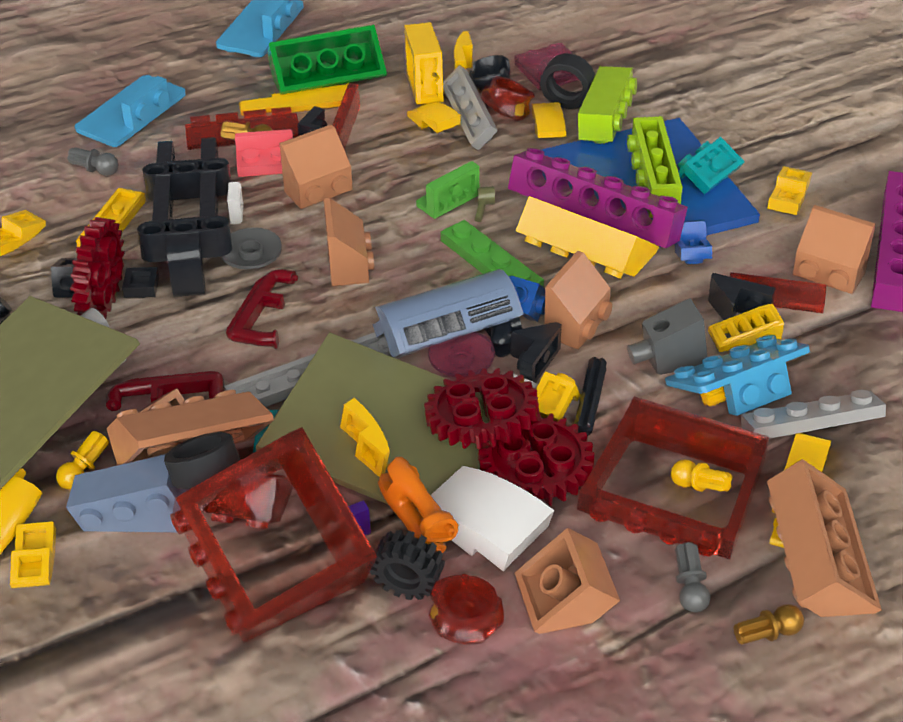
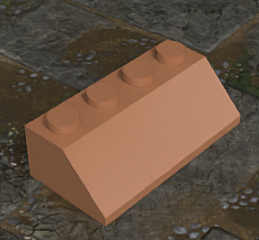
M227 390L215 395L216 398L204 400L203 396H196L183 401L182 405L171 406L170 402L161 403L151 407L150 411L138 413L137 409L126 410L118 413L116 419L106 429L116 463L121 465L167 454L178 444L208 433L226 432L232 435L235 444L247 442L274 421L272 413L251 392L236 394V390Z
M803 459L767 481L771 495L769 503L776 514L778 522L776 530L785 549L786 556L784 557V562L791 573L794 585L792 593L796 602L801 607L811 610L820 617L876 614L882 609L846 489Z

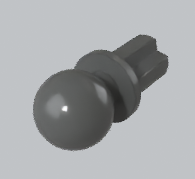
M70 148L68 151V162L86 167L89 172L97 170L103 176H111L118 170L119 163L113 154L103 153L100 155V152L96 149L87 151L80 148Z
M692 542L679 544L675 548L679 570L676 582L685 584L680 591V603L688 611L701 612L710 603V592L705 585L700 583V581L707 578V574L701 569L698 546L692 544Z

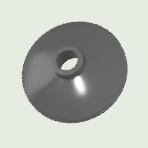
M244 228L231 233L233 249L229 254L221 256L225 263L235 268L257 269L271 264L279 257L282 251V243L280 238L270 230Z

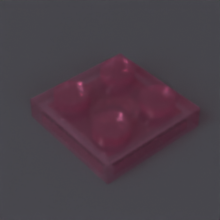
M554 43L544 48L529 50L523 54L515 55V66L539 91H542L540 88V78L549 61L556 55L573 53L563 43ZM560 70L553 74L559 86L579 80L568 71Z

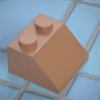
M332 124L279 143L284 192L300 209L322 202L324 198H332L353 190L351 165L337 131Z
M324 198L332 286L369 283L368 270H374L373 251H370L372 250L370 232H364L362 219L331 198Z
M814 205L797 248L793 275L853 294L866 273L875 223Z
M577 250L547 284L545 292L544 324L554 322L562 324L561 343L578 350L587 339H592L598 325L603 320L606 321L609 318L613 304L610 302L611 288L583 252Z
M566 528L514 573L534 632L539 634L592 624L620 601L598 543L570 528Z

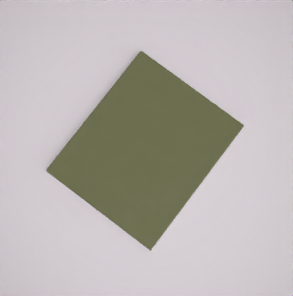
M29 296L0 324V489L140 345L138 339L32 296Z
M330 332L274 417V421L270 423L256 445V451L388 504L378 486L380 477L355 457L357 442L340 428L344 404L355 398L373 416L384 433L390 449L387 465L396 457L405 458L410 465L417 468L420 480L430 495L462 466L480 470L478 461L479 449H477L476 443H471L466 449H463L462 442L460 441L450 446L448 439L439 441L438 434H431L430 427L427 426L424 403L428 402L427 395L435 394L434 386L444 387L443 380L446 378ZM476 392L475 394L479 401L483 422L488 423V418L485 416L481 395L479 392Z

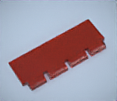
M291 107L271 108V116H266V109L243 111L244 118L242 119L238 118V112L215 114L216 121L212 122L210 115L190 117L191 124H185L187 149H201V138L216 137L218 147L236 145L235 140L221 137L223 122L245 125L247 122H250V128H254L259 124H266L272 130L291 129L293 138L298 137L297 113H291Z

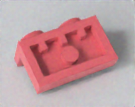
M292 130L236 133L238 177L282 174L279 143L292 139Z

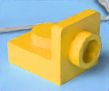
M545 371L536 388L540 416L547 418L550 413H553L554 421L556 422L563 418L571 401H578L581 396L575 380L563 373L553 375Z

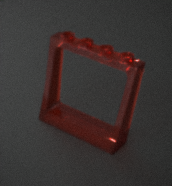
M634 396L612 438L581 488L578 496L577 510L590 514L598 522L609 520L624 525L632 533L643 531L658 536L664 543L669 545L692 542V544L698 546V552L702 556L714 554L730 560L764 465L769 436ZM633 441H639L745 474L729 523L723 528L601 489L627 447Z

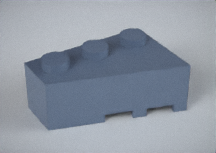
M164 454L75 475L66 508L83 531L199 533L205 500L197 488L178 489L173 486L164 462L166 455Z

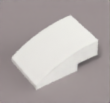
M462 466L431 494V497L443 511L450 512L458 524V533L452 541L471 556L478 551L502 571L548 528L554 513L551 507L513 483L491 473Z

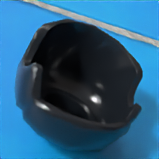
M492 55L476 60L473 63V71H469L476 89L483 92H495L503 88L511 77L509 59L503 55Z

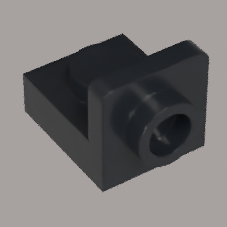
M314 106L298 123V136L327 126L324 108Z
M61 258L51 266L52 291L55 298H72L74 291L70 290L74 283L71 277L74 267L72 262L77 258Z

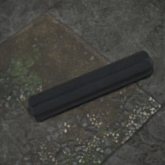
M592 357L588 362L574 424H578V433L586 432L587 436L593 431L605 378L607 362L604 358Z

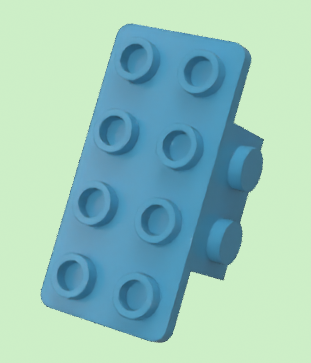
M252 0L216 41L217 48L252 57H263L268 52V44L277 41L304 8L303 1Z
M143 75L75 124V131L111 147H118L185 97V89L167 82L165 78L160 76Z
M775 335L762 336L756 339L757 343L750 346L740 345L733 347L729 350L730 353L724 356L706 357L702 360L703 364L695 367L684 366L674 370V375L665 378L666 386L699 394L707 393L723 386L728 412L731 415L738 416L791 395L792 391L786 362L809 353L810 348L808 344L798 343L796 339L781 340L777 339Z

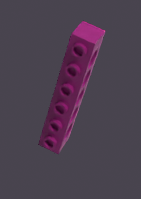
M528 148L526 151L514 155L508 184L509 190L536 198L664 248H668L680 241L688 207L679 204L677 199L670 196L659 197L651 194L648 188L642 186L632 187L623 184V180L618 177L596 174L597 171L593 168L573 166L565 158L548 157L540 149ZM568 180L572 184V190L568 185ZM594 190L598 193L599 200L595 197ZM621 200L625 203L626 210L621 206ZM647 209L651 211L653 220L648 216Z
M888 171L883 197L871 307L903 312V172Z

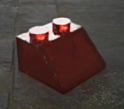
M236 469L227 477L203 486L200 512L212 514V521L233 523L234 517L247 519L246 526L267 529L269 523L281 521L295 485L296 477Z

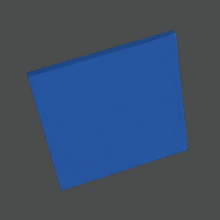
M680 118L664 121L677 166L688 154L695 156L696 150L702 144ZM632 129L617 132L613 142L604 144L580 140L541 149L544 151V155L548 157L565 158L573 166L593 168L597 171L596 174L618 177L623 180V184L632 187L637 186L636 170L632 169L631 164L632 152H628L627 135H632ZM687 176L681 179V205L688 207L685 221L704 220L706 222V236L759 222V212L729 177L705 195ZM568 180V185L572 190V184ZM594 190L595 197L599 200L598 193ZM621 200V206L626 210L625 203Z

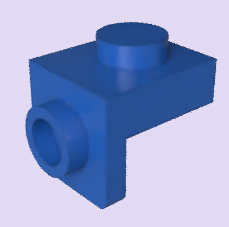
M704 220L684 221L680 241L675 243V253L681 261L685 260L687 264H700L704 262L703 259H712V245L706 239V222Z
M509 276L524 313L522 316L538 322L540 316L545 314L546 289L539 283Z

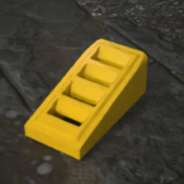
M767 304L708 326V332L718 351L724 352L740 345H753L757 343L756 339L762 336L775 335L777 339L782 340L784 322L774 304ZM729 333L731 337L726 338L725 334Z

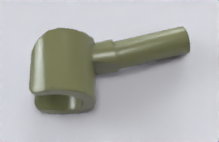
M494 186L478 188V208L474 219L476 222L482 221L486 205L495 204Z

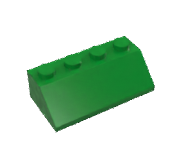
M375 25L275 41L268 44V60L273 81L281 95L387 76Z

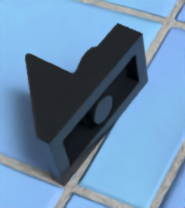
M712 273L708 301L720 317L726 320L736 316L737 312L744 313L763 305L773 304L776 288Z
M554 322L515 330L511 333V356L518 359L517 369L520 370V375H523L525 379L536 383L561 348L562 324Z

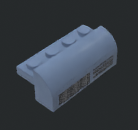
M497 269L377 306L375 308L379 321L373 324L376 337L385 335L391 356L395 358L514 320L524 315L511 279L503 270Z

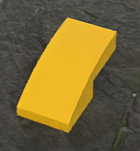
M463 31L456 41L454 48V70L459 65L465 69L473 68L472 42L468 31Z
M431 102L407 111V116L421 129L430 127L436 133L461 124V115L451 107L439 102Z
M559 102L532 104V116L535 120V133L538 138L566 137L565 120Z
M783 166L777 176L776 187L769 197L767 209L797 215L805 198L812 172Z
M27 210L3 216L2 228H0V256L10 253L30 241L46 226V221Z
M353 398L344 404L340 428L357 442L355 457L380 477L383 473H386L390 454L387 440L373 416L359 401Z
M54 521L16 525L15 551H11V588L50 585L56 544V526Z

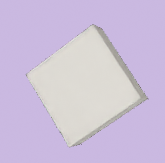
M229 182L227 202L230 224H241L244 206L241 184L239 182Z

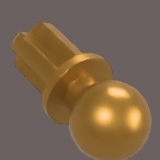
M223 122L221 137L235 140L236 133L273 130L266 124H259L254 128H250V122H247L246 125Z
M784 604L779 606L773 614L767 609L762 610L759 617L735 624L733 631L739 644H746L763 638L774 641L778 638V632L785 636L797 634L804 625V616L798 607Z

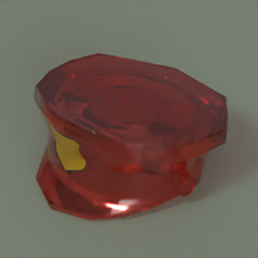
M505 77L493 78L490 85L485 86L481 95V99L490 108L503 116L517 121L529 117V104L535 97V94L526 87Z
M461 574L444 577L435 582L430 594L433 604L429 613V619L440 637L466 645L482 644L504 624L502 599L497 596L495 588L488 581L477 576Z

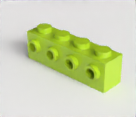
M599 67L578 112L579 140H589L598 144L613 142L617 131L622 129V119L627 117V108L631 107L632 95H636L637 78H633V68Z
M663 117L633 118L632 135H627L628 152H632L631 164L632 169L636 170V185L648 188L651 194L659 197H673L681 204L682 183ZM647 209L649 217L653 218L651 211Z

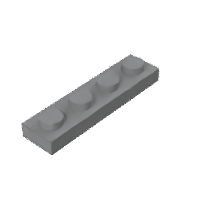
M459 65L443 82V89L452 108L461 115V126L471 146L480 150L485 143L492 139L498 129L468 71Z
M856 390L850 395L839 397L823 396L817 401L806 403L791 402L785 407L774 409L758 408L752 413L741 415V427L754 441H760L886 417V404L871 391Z

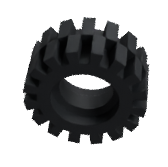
M396 530L395 534L390 531L386 533L385 537H382L370 561L371 575H376L374 578L377 584L383 582L382 588L387 592L390 589L394 590V596L399 598L401 593L405 594L407 600H412L414 595L417 600L423 599L424 596L429 597L432 591H434L444 569L445 560H442V552L435 551L437 545L433 542L430 544L425 543L427 538L423 535L418 539L414 537L415 532L408 531L406 535H404L402 530Z

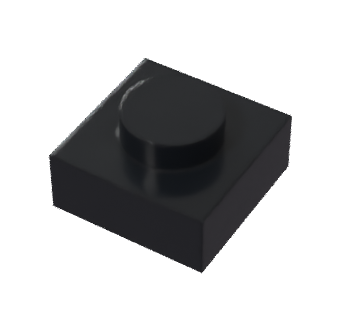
M158 267L126 268L122 286L124 298L156 297L159 281Z

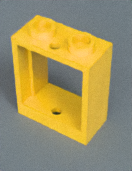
M431 22L404 25L406 73L416 105L444 102L442 51Z

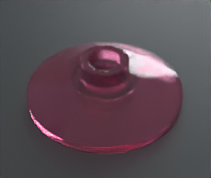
M473 332L429 346L428 358L431 365L440 373L455 377V374L458 373L465 377L468 376L469 370H473L475 374H480L483 368L488 369L494 361L495 349L492 342L486 336L479 332Z

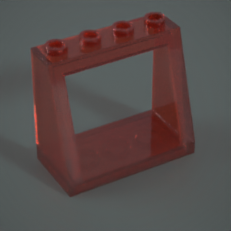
M303 427L282 436L175 497L173 513L170 514L172 524L179 535L184 533L190 543L188 552L197 568L202 566L209 578L206 579L209 593L215 601L220 599L227 611L224 613V618L232 634L238 633L243 643L364 583L377 559L376 553ZM283 469L336 563L254 609L199 507Z

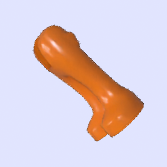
M396 457L387 465L388 473H383L378 480L379 489L388 505L403 522L408 531L415 532L414 537L418 539L421 535L427 538L425 543L430 544L433 542L437 545L435 551H441L443 554L446 551L444 542L456 537L458 524L451 513L443 511L428 493L420 480L417 468L410 465L405 458Z

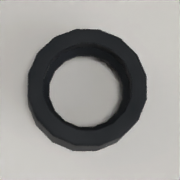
M568 53L556 55L549 61L542 73L540 88L544 96L551 103L559 102L561 108L564 109L579 108L582 106L594 80L595 73L592 66L584 58ZM561 70L574 74L583 86L582 91L569 92L561 88L553 77L554 72Z
M226 432L208 433L191 438L172 448L164 457L171 482L178 489H193L215 483L233 473L240 466V458L232 435Z

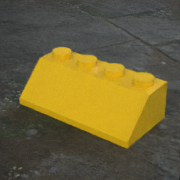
M530 196L516 228L517 232L526 235L525 242L538 247H542L543 242L552 245L551 252L568 258L570 252L575 254L577 250L581 251L594 267L596 263L606 266L604 273L622 279L624 273L635 277L657 253L659 246L637 236Z

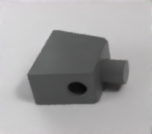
M691 298L645 319L642 323L644 340L627 346L629 357L634 365L649 360L656 373L660 375L672 373L677 368L684 366L695 367L703 364L702 360L708 357L704 319Z

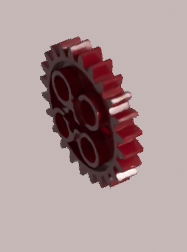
M95 217V220H90L89 226L84 227L85 236L80 235L81 245L76 247L77 259H74L72 262L74 267L71 277L74 283L70 290L74 291L71 302L75 303L74 312H77L79 316L88 309L94 308L107 319V312H111L112 303H116L115 294L120 291L118 283L123 278L124 263L122 258L125 251H122L121 248L124 240L121 239L122 230H119V223H115L114 219Z
M483 368L480 374H475L473 370H469L468 376L465 377L457 373L455 374V381L444 379V387L434 386L435 394H428V402L424 403L426 423L430 427L431 434H438L439 441L448 439L450 446L460 441L462 442L463 449H466L471 443H476L477 449H481L483 443L487 442L490 446L496 447V440L500 439L505 443H509L510 435L521 437V429H531V422L537 421V413L539 412L537 389L532 387V382H524L523 375L514 377L511 370L502 375L500 368L494 370L493 373H488L487 369ZM476 392H479L481 395L485 416L488 418V423L483 422L479 401L475 394Z
M538 412L537 421L531 422V429H521V437L510 435L509 443H505L501 439L496 440V447L490 446L488 442L483 443L481 449L478 450L480 470L505 479L538 499H544L549 506L552 505L553 497H557L565 502L567 492L575 496L578 495V487H586L587 478L592 477L595 453L592 452L593 443L587 441V433H578V424L567 427V418L565 417L558 422L554 421L553 413H550L546 419H542Z

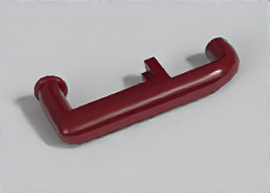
M277 269L256 281L226 329L227 338L238 343L277 349L279 346V336L276 329L273 332L251 329L265 307L284 308L283 294L271 293L276 283L293 285L298 280L296 271Z
M217 371L134 378L118 383L108 391L106 407L110 411H118L121 408L122 397L151 394L150 399L152 403L175 389H178L181 394L209 392V399L216 398L215 395L224 391V379L222 374Z

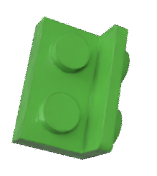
M470 161L426 184V195L416 200V206L433 219H436L477 197L478 188L480 187V166Z

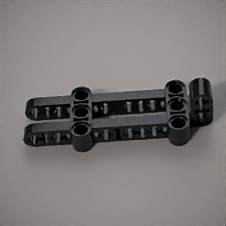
M216 137L201 138V159L175 161L173 141H160L157 146L156 163L148 164L142 169L146 197L154 202L152 221L144 222L137 228L141 257L147 262L168 261L173 297L206 295L202 258L225 256L233 249L229 220L224 216H218L219 196L228 194V185L231 182L229 162L218 157ZM200 198L199 217L173 219L174 200Z

